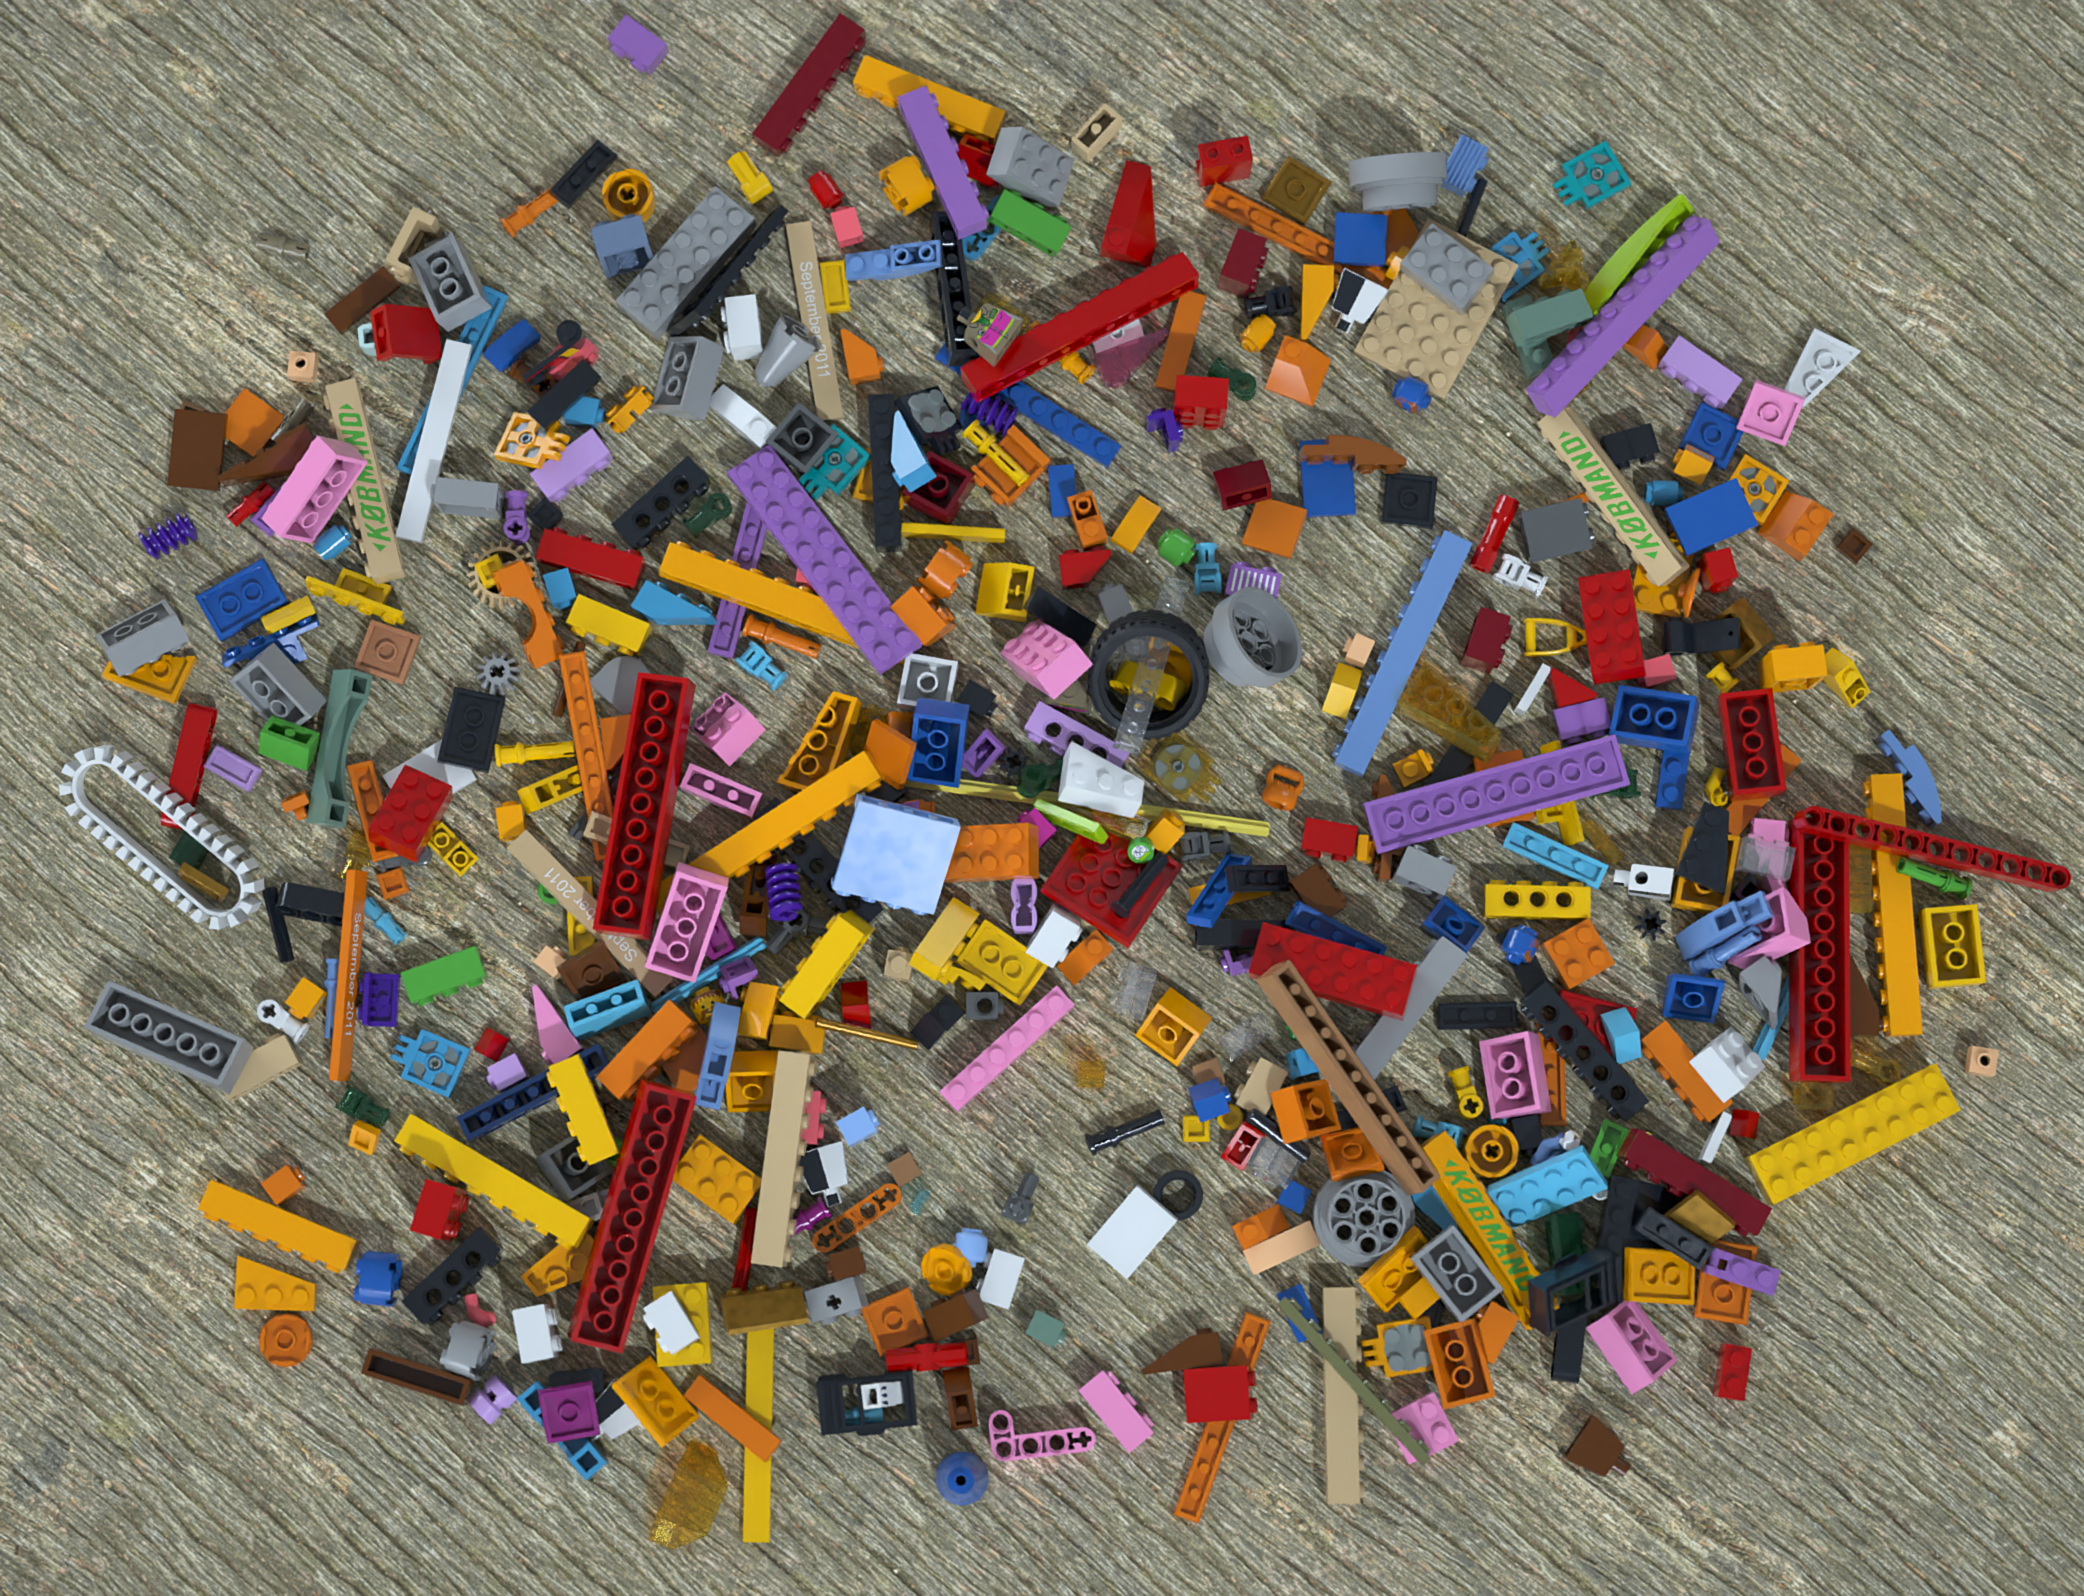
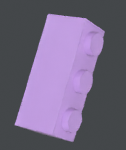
M1681 336L1677 337L1658 365L1665 376L1670 379L1676 378L1683 383L1684 389L1693 394L1696 392L1704 398L1703 400L1707 405L1713 408L1718 407L1722 409L1743 380Z
M591 428L569 444L564 452H559L562 454L560 461L549 459L544 463L542 469H535L530 473V476L550 503L555 500L559 502L568 496V491L576 485L579 487L585 484L590 479L589 475L596 470L599 472L608 467L613 457Z

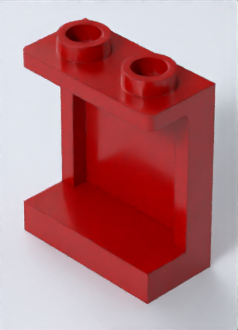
M1248 136L1198 145L1200 159L1195 160V166L1200 187L1214 185L1215 182L1221 184L1250 178L1253 157Z
M383 304L370 311L377 361L386 362L397 357L421 359L423 364L429 365L442 358L439 323L435 320L430 308Z
M1250 1365L1183 1369L1187 1423L1254 1419L1255 1413H1258L1257 1398L1252 1397V1387L1256 1386L1255 1371L1250 1369Z

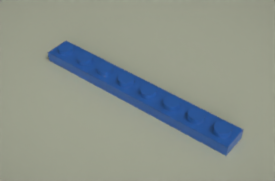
M944 343L935 360L961 376L962 366L948 367ZM1020 381L992 395L994 398L998 395L1001 396L1000 401L1002 403L1009 401V407L1012 409L1017 406L1018 413L1108 469L1121 449L1120 444Z

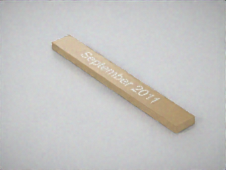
M811 221L786 224L801 321L809 329L807 332L809 337L812 339L815 335L822 345L821 349L808 359L817 417L823 422L842 420L844 417Z
M527 830L506 848L597 941L600 939L603 941L610 954L635 980H639L642 987L653 998L673 980L670 975L645 968L648 952L634 938L600 934L593 929L597 901Z

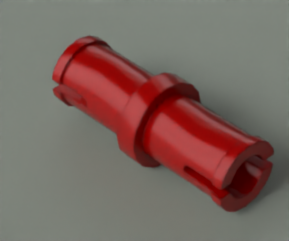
M262 481L248 496L244 495L241 498L242 501L225 516L237 528L253 512L256 513L259 510L258 507L275 492L265 481Z

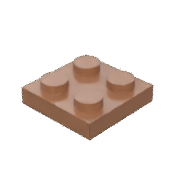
M371 619L353 668L404 686L420 644L421 636Z

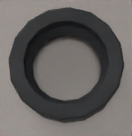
M1174 1170L1165 1173L1158 1179L1153 1189V1197L1178 1218L1177 1221L1190 1218L1199 1210L1203 1202V1190L1201 1183L1194 1175L1187 1171ZM1183 1180L1191 1186L1194 1196L1191 1205L1187 1209L1173 1211L1165 1205L1162 1198L1163 1189L1170 1181Z

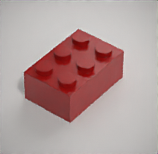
M1177 375L1173 402L1175 421H1180L1184 429L1193 428V425L1203 426L1205 430H1218V427H1223L1227 411L1229 378Z
M405 764L368 828L369 841L417 863L453 799L452 786Z
M425 1179L409 1231L452 1242L454 1237L458 1238L462 1223L459 1222L461 1212H466L470 1197H467L468 1191Z

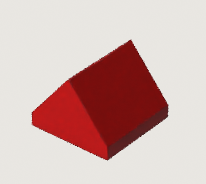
M486 1027L474 1050L498 1062L510 1039Z
M1733 1109L1729 1135L1756 1139L1760 1113L1751 1110Z

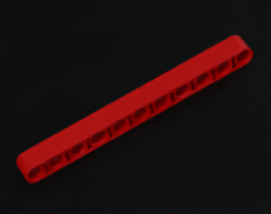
M1819 806L1807 807L1798 811L1794 816L1795 827L1803 833L2045 892L2064 889L2071 882L2070 871L2060 865ZM1807 813L1813 818L1812 825L1806 821ZM1831 820L1837 823V831L1832 829ZM1856 825L1861 828L1862 837L1856 834ZM1881 832H1884L1887 837L1886 843L1880 838ZM1905 838L1910 840L1911 849L1905 845ZM1930 843L1935 846V855L1930 852ZM1955 850L1960 854V861L1954 856ZM1979 856H1982L1985 861L1984 867L1979 863ZM2004 862L2009 866L2008 873L2003 868ZM2028 867L2033 871V879L2028 875ZM2052 874L2057 876V885L2052 880Z

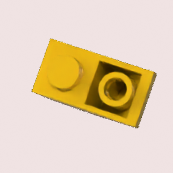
M1832 647L1825 654L1828 676L1823 681L1849 708L1853 709L1870 693V690L1853 659Z

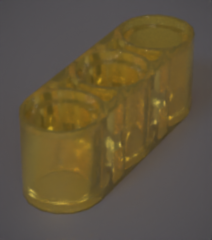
M1849 844L1850 914H1871L1873 907L1871 849Z

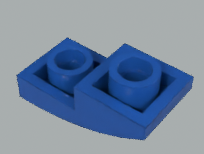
M523 319L489 346L483 356L499 372H502L513 365L520 358L521 353L539 343L541 335Z

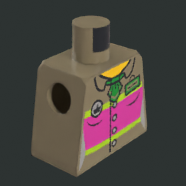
M985 303L978 313L965 306L957 317L958 321L968 326L965 330L964 341L994 367L1021 331L1024 320L988 303Z
M1075 680L1055 699H1052L1045 693L1043 697V703L1054 709L1091 715L1093 704L1088 691V682Z

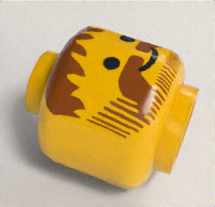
M707 986L694 993L696 998L691 1001L690 1007L698 1023L701 1025L706 1024L709 1027L714 1002L726 1005L727 1003L719 989L710 990Z

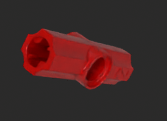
M966 1342L939 1345L938 1343L914 1345V1347L888 1349L886 1350L888 1373L916 1370V1372L940 1370V1367L968 1365Z

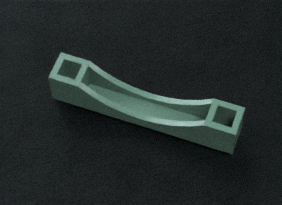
M352 669L333 670L306 823L325 828H346L350 805L345 781L346 756L353 728L369 698L372 675Z

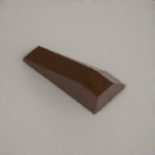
M303 423L274 439L276 445L273 447L257 450L253 460H243L217 478L224 487L290 476L296 464L301 461L311 442L316 437L308 426Z

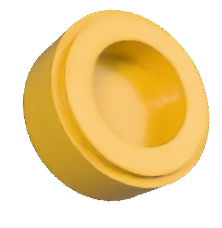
M1228 1104L1229 1113L1216 1117L1218 1125L1224 1130H1235L1243 1121L1241 1109L1234 1104Z

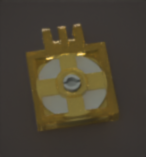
M1172 733V736L1166 738L1142 772V775L1184 804L1191 794L1207 803L1210 798L1202 793V791L1206 790L1212 795L1216 791L1208 784L1209 781L1217 786L1222 783L1220 779L1208 772L1215 760L1176 733Z

